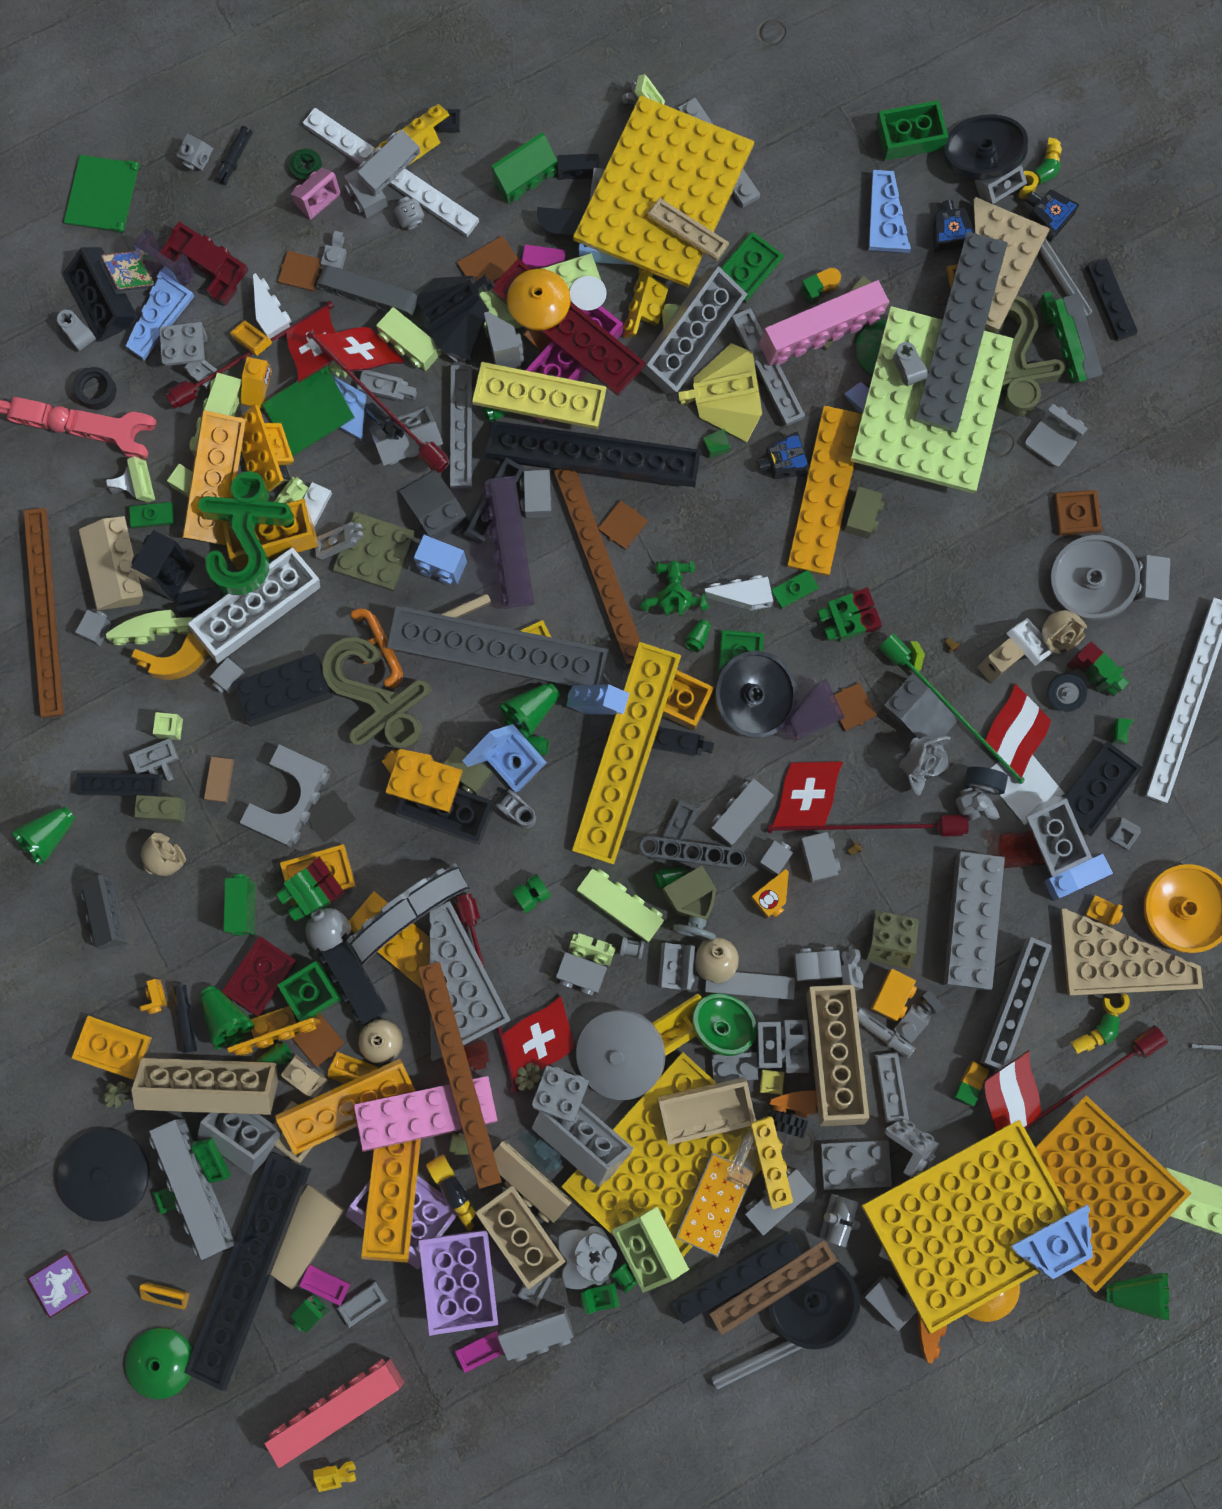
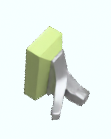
M646 74L639 75L637 83L633 80L631 82L632 92L622 96V101L625 104H636L640 95L661 104L665 103V100Z
M135 456L127 459L128 467H126L125 473L121 477L106 480V486L109 487L112 494L126 490L136 499L147 503L155 500L145 460Z

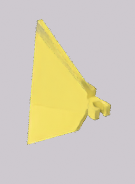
M731 343L694 377V390L678 392L679 400L682 405L696 400L700 419L719 429H725V432L747 443L762 415L753 353Z

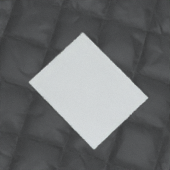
M1033 755L1023 774L1025 779L1023 784H1018V780L1000 762L991 767V769L1008 775L1005 793L1000 796L1024 825L1028 823L1026 816L1036 806L1056 796L1061 797L1065 794Z

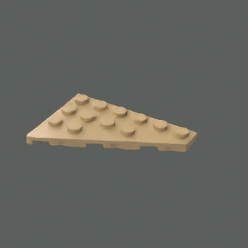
M975 197L973 202L975 234L1008 242L985 326L986 329L998 333L1050 228Z
M1060 909L1068 996L1203 989L1201 966L1185 961L1183 958L1171 955L1155 946L1122 934L1113 928L1099 922H1094L1090 918L1080 916L1068 909Z

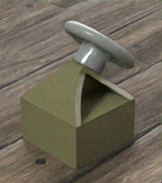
M700 866L664 887L663 894L676 915L689 918L688 925L676 924L673 927L674 931L702 940H715L716 935L703 930V927L706 926L707 919L712 911L716 888L703 866Z

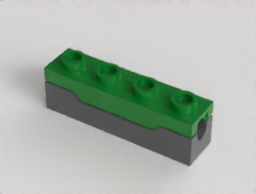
M1076 293L1048 303V313L1050 318L1054 320L1056 327L1054 332L1056 338L1060 340L1062 347L1060 352L1062 358L1067 363V376L1069 380H1072V383L1075 384L1102 375V368L1080 294Z

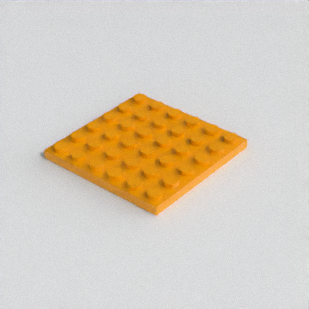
M1087 1095L1035 1147L1070 1212L1084 1205H1088L1090 1208L1088 1219L1089 1227H1091L1090 1243L1092 1245L1093 1257L1072 1270L1095 1292L1117 1272L1192 1194Z

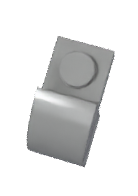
M784 1020L785 1040L783 1041V1050H785L786 1073H809L807 1020Z

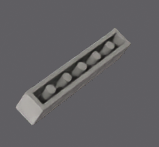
M1032 937L1025 939L980 1064L999 1070L1009 1063L1052 945Z

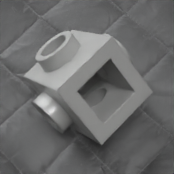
M187 133L176 156L184 160L182 164L192 170L196 167L203 171L214 148Z

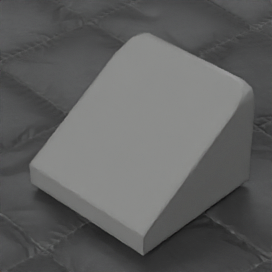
M1121 817L1110 836V840L1129 850L1141 833V828Z

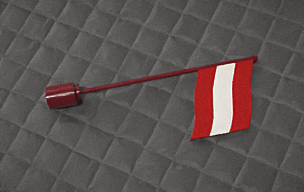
M1153 1025L1132 1040V1052L1042 1113L1039 1092L1030 1066V1051L1027 1050L984 1080V1095L993 1120L994 1132L1017 1120L1021 1121L1026 1130L1135 1054L1146 1059L1168 1044L1166 1037L1157 1026Z

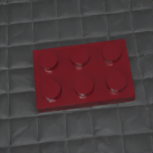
M259 936L222 990V993L255 1015L260 1016L279 989L277 985L285 980L297 960Z

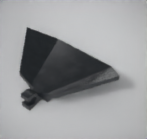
M483 275L477 281L475 276L434 278L418 295L417 301L422 311L421 316L438 350L471 361L485 324L484 313L489 312L480 293L488 292L495 287L491 279L488 280L486 275Z

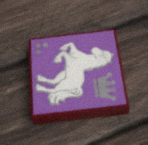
M70 1253L65 1254L28 1278L49 1318L91 1293Z

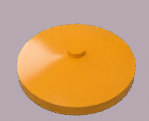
M1193 864L1174 866L1160 873L1151 882L1144 899L1146 923L1155 938L1166 947L1181 953H1199L1212 949L1221 943L1222 878L1205 867Z

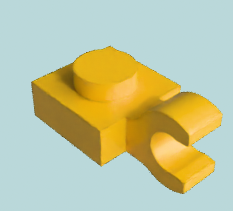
M346 1462L340 1469L335 1465L313 1470L314 1481L318 1491L322 1492L341 1488L343 1482L355 1481V1473H348L349 1471L356 1470L354 1462Z

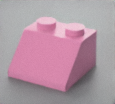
M321 168L313 172L302 185L296 186L291 196L294 204L311 220L335 200L341 192L335 174L332 171Z

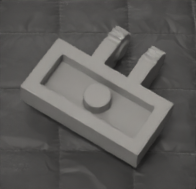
M169 738L129 754L136 774L147 772L157 774L155 769L162 767L168 781L174 780L168 764L179 760L172 739Z

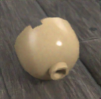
M1067 610L1058 611L1049 615L1044 622L1042 638L1053 653L1059 654L1061 653L1059 650H1072L1085 637L1083 631L1084 628L1087 629V625L1074 612Z
M152 834L145 841L141 849L144 869L148 873L158 876H170L178 871L186 862L181 848L177 844L173 847L168 842L170 838L164 834Z
M716 937L715 940L707 939L700 945L696 952L694 965L702 979L706 981L708 979L719 984L727 982L735 975L738 969L739 956L737 949L730 941Z
M377 1019L370 1021L359 1034L358 1045L360 1052L372 1063L384 1064L393 1061L398 1057L403 1048L401 1030L389 1020Z

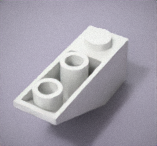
M255 273L253 274L256 320L263 333L272 338L289 328V323L292 321L286 311L281 312L278 308L281 304L275 295L271 296L268 290L270 288L265 279L262 278L260 280Z
M761 575L751 577L750 580L743 582L737 579L730 581L726 585H720V583L711 584L704 590L706 598L750 611L772 607L773 604L768 577L762 578Z

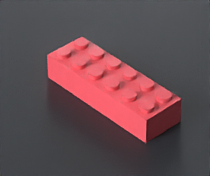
M383 1358L377 1361L368 1369L369 1373L365 1375L362 1371L348 1382L349 1386L345 1387L344 1384L339 1386L328 1395V1400H325L324 1397L319 1399L308 1408V1413L305 1410L301 1411L288 1421V1426L283 1423L268 1434L270 1439L264 1444L278 1468L284 1466L398 1391L405 1382L391 1358L386 1362Z

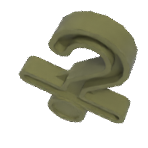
M1016 296L1006 317L1016 321L1018 332L1012 342L1001 391L1006 390L1004 395L1006 409L1013 415L1025 416L1030 414L1039 402L1041 389L1038 384L1057 381L1061 377L1065 366L1058 359L1026 363L1025 353L1038 328V316L1034 307L1026 299ZM985 328V330H984V331H987V332L994 333L993 331L988 330V329H986V328Z
M358 637L343 638L335 642L326 652L322 663L323 676L328 686L337 694L369 703L374 709V713L351 731V742L356 745L366 744L385 729V736L393 746L403 748L415 745L421 739L423 733L422 724L415 715L407 712L429 696L431 693L430 684L427 681L419 680L399 694L351 680L343 671L344 662L348 657L357 655L367 663H376L381 658V651L371 641Z

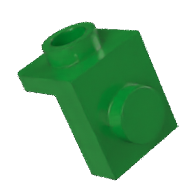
M615 1283L591 1287L581 1292V1304L585 1309L586 1315L620 1306Z

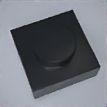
M445 109L448 111L449 116L439 123V131L460 132V109Z

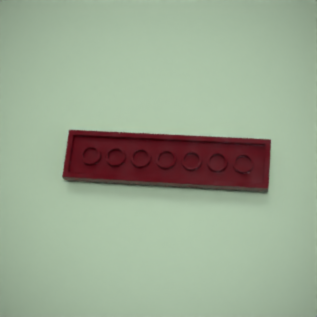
M518 258L495 282V287L491 292L507 304V293L511 283L520 274L532 269ZM536 291L534 294L538 296L541 295L542 292ZM570 302L567 315L559 324L546 330H538L616 396L621 394L643 370L646 364L572 302Z

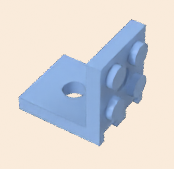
M513 724L490 731L462 760L467 767L488 760L515 793L520 791L547 763ZM514 756H518L520 758V767H516L514 765Z

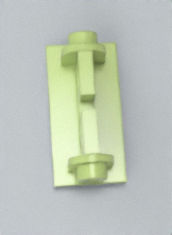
M292 477L274 502L289 503L303 499L309 488L302 484L303 481L299 478Z
M581 933L573 935L568 952L580 958L593 960L599 965L610 966L616 949L612 947V944L597 940L596 946H593L594 938Z

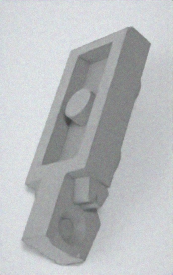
M363 370L359 380L376 396L396 401H403L404 398L416 399V388L408 386V382L403 381L402 378L370 370ZM357 385V390L366 393L359 385Z

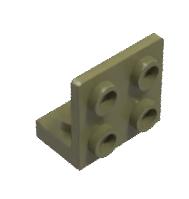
M875 911L872 941L867 953V961L910 969L916 955L919 920L917 918Z

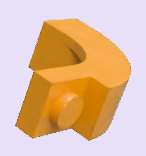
M188 633L181 649L172 656L160 658L135 649L131 657L137 662V666L147 669L152 677L162 680H174L196 671L204 663L209 653L193 634Z

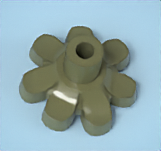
M528 1063L526 1070L523 1067L517 1070V1073L521 1075V1077L515 1079V1083L519 1085V1090H533L539 1086L542 1078L539 1075L541 1070L537 1065L534 1066L532 1063Z
M119 1082L116 1086L109 1083L105 1088L107 1093L103 1096L107 1108H110L112 1105L118 1108L121 1106V1100L124 1102L129 1100L130 1096L126 1093L131 1090V1087L124 1082Z

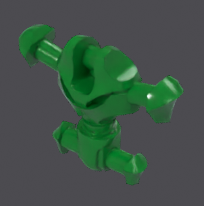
M674 560L669 562V564H660V561H657L654 570L657 575L660 572H669L666 578L669 585L661 592H658L657 597L647 599L646 594L643 595V601L639 608L648 612L649 607L658 605L666 616H670V612H679V616H682L691 605L700 606L701 611H706L710 607L706 600V594H703L702 598L693 597L692 593L685 590L681 585L683 580L681 572L693 574L696 570L694 562L690 560V563L681 564V562Z

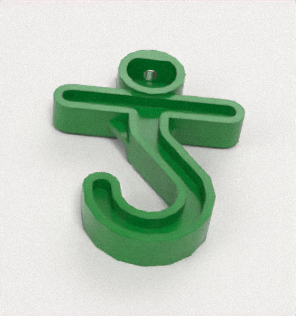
M252 471L238 474L233 479L231 493L235 499L206 496L198 502V507L206 519L222 520L230 523L248 555L247 566L239 572L227 570V562L219 551H212L206 557V570L211 580L221 591L231 595H245L258 589L269 573V558L255 535L256 524L288 526L294 521V515L288 504L268 502L269 490L264 480L258 473Z

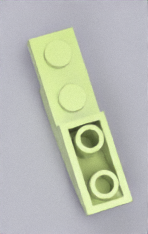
M171 610L151 612L134 617L116 626L106 633V638L118 646L126 645V642L145 645L148 644V641H155V633L157 635H169V632H178V634L191 633L188 623L194 618H176V615Z

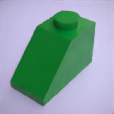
M313 1294L291 1315L294 1320L292 1323L300 1332L304 1330L308 1333L330 1310Z

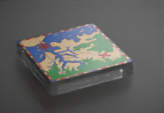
M138 251L100 255L98 260L116 294L150 290L155 286Z

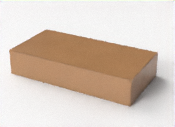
M211 757L204 796L205 800L228 802L234 765L233 759Z

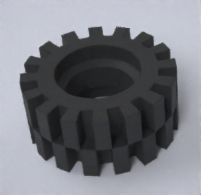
M773 1110L768 1111L767 1117L773 1118L776 1131L804 1139L808 1124L807 1120Z

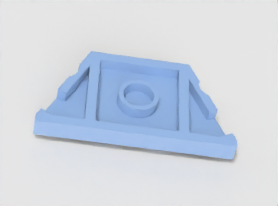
M333 376L355 416L353 420L339 429L361 441L363 439L364 408L367 396Z
M1084 1205L1010 1246L1011 1250L1050 1279H1054L1091 1259L1093 1253L1090 1243L1089 1206Z

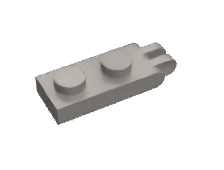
M347 523L318 536L319 547L315 548L316 558L323 560L357 545V540L364 537L363 532H361L363 529L362 524Z

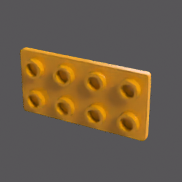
M254 404L239 417L246 419L241 452L247 471L258 473L270 492L283 481L279 465H290L294 462L282 424L264 423L259 405Z
M290 1006L251 1019L255 1025L254 1029L251 1030L254 1039L229 1047L227 1051L228 1053H235L236 1056L247 1055L253 1052L252 1048L261 1047L262 1049L274 1045V1040L276 1039L285 1041L296 1037V1032L308 1033L316 1030V1025L321 1022L320 1019L310 1018L298 1023Z

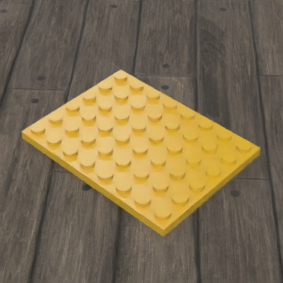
M640 95L573 236V241L689 288L704 253L648 218V213L657 200L661 198L714 232L754 147L755 141Z
M682 1052L663 1073L656 1084L644 1094L613 1129L615 1133L634 1148L616 1172L602 1185L597 1187L577 1169L561 1187L612 1235L611 1230L658 1207L679 1251L684 1257L693 1246L677 1239L676 1235L711 1154L714 1153L754 1171L751 1180L759 1173L761 1166L751 1126L668 1145L658 1097L717 1084Z
M1020 1120L1007 1125L861 1205L929 1334L1040 1273L1041 1271L1011 1250L1010 1246L1071 1213Z

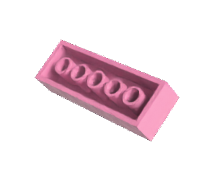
M879 280L765 328L759 346L769 366L773 364L781 365L794 355L795 357L802 356L808 349H818L829 340L837 341L850 331L855 333L866 324L874 325L878 323L889 304V300Z
M489 1077L473 1079L485 1125L496 1123L497 1116ZM450 1084L354 1105L362 1152L462 1130Z

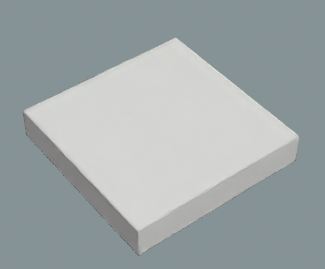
M1028 618L1006 633L1035 666L1053 653L1045 644L1042 633Z

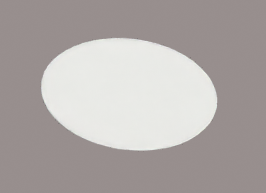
M583 276L572 284L570 298L578 308L594 310L604 303L606 288L598 278Z

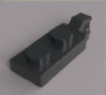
M658 727L653 743V749L694 757L695 755L701 756V751L712 753L714 748V742L705 741L702 735Z

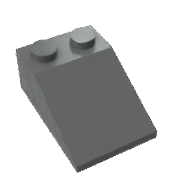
M436 471L429 473L399 491L425 534L431 538L440 540L466 525L468 521L467 515Z
M914 674L908 677L881 709L885 715L913 739L916 737L921 739L926 736L930 738L943 737L958 721L933 691Z

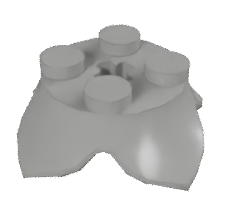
M926 736L921 739L916 737L911 741L910 750L907 756L901 760L899 768L906 774L912 790L918 796H920L924 789L926 781L924 776H936L949 769L948 756L946 751L943 750V746L949 742L950 736L939 738Z
M591 1226L587 1231L569 1230L558 1236V1249L567 1261L562 1272L564 1287L583 1289L592 1284L602 1285L609 1279L617 1253L612 1248L607 1234L601 1227Z

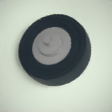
M1068 672L1055 676L1050 681L1047 689L1050 703L1056 709L1064 712L1080 708L1086 701L1088 693L1084 680L1077 674Z

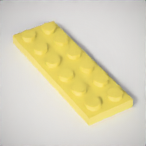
M481 362L472 402L473 405L598 429L607 387Z

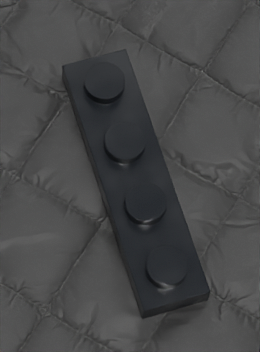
M1105 258L1088 264L1086 267L1116 341L1136 335L1138 330L1108 259Z
M77 773L76 795L135 797L140 795L161 797L163 775Z

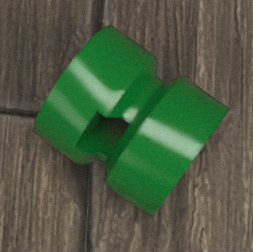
M537 873L526 879L525 885L519 884L511 890L526 914L536 908V903H543L552 897ZM532 888L538 893L534 897L529 892Z

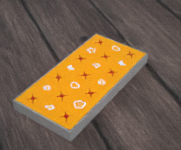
M712 1153L676 1238L718 1257L754 1171Z

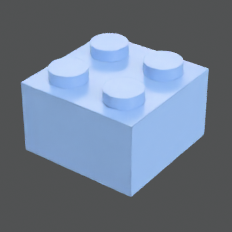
M426 535L423 536L414 556L417 568L420 570L419 573L427 577L432 575L438 577L440 582L451 585V583L458 584L467 564L464 550Z

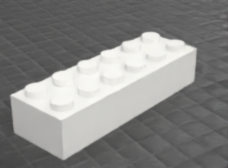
M292 547L269 564V573L266 580L258 589L245 595L227 594L188 623L190 631L218 664L320 588V580Z

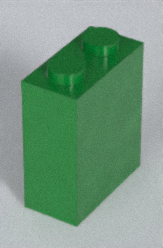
M232 874V878H225L224 932L233 936L255 935L256 883L250 880V877H245L244 874Z

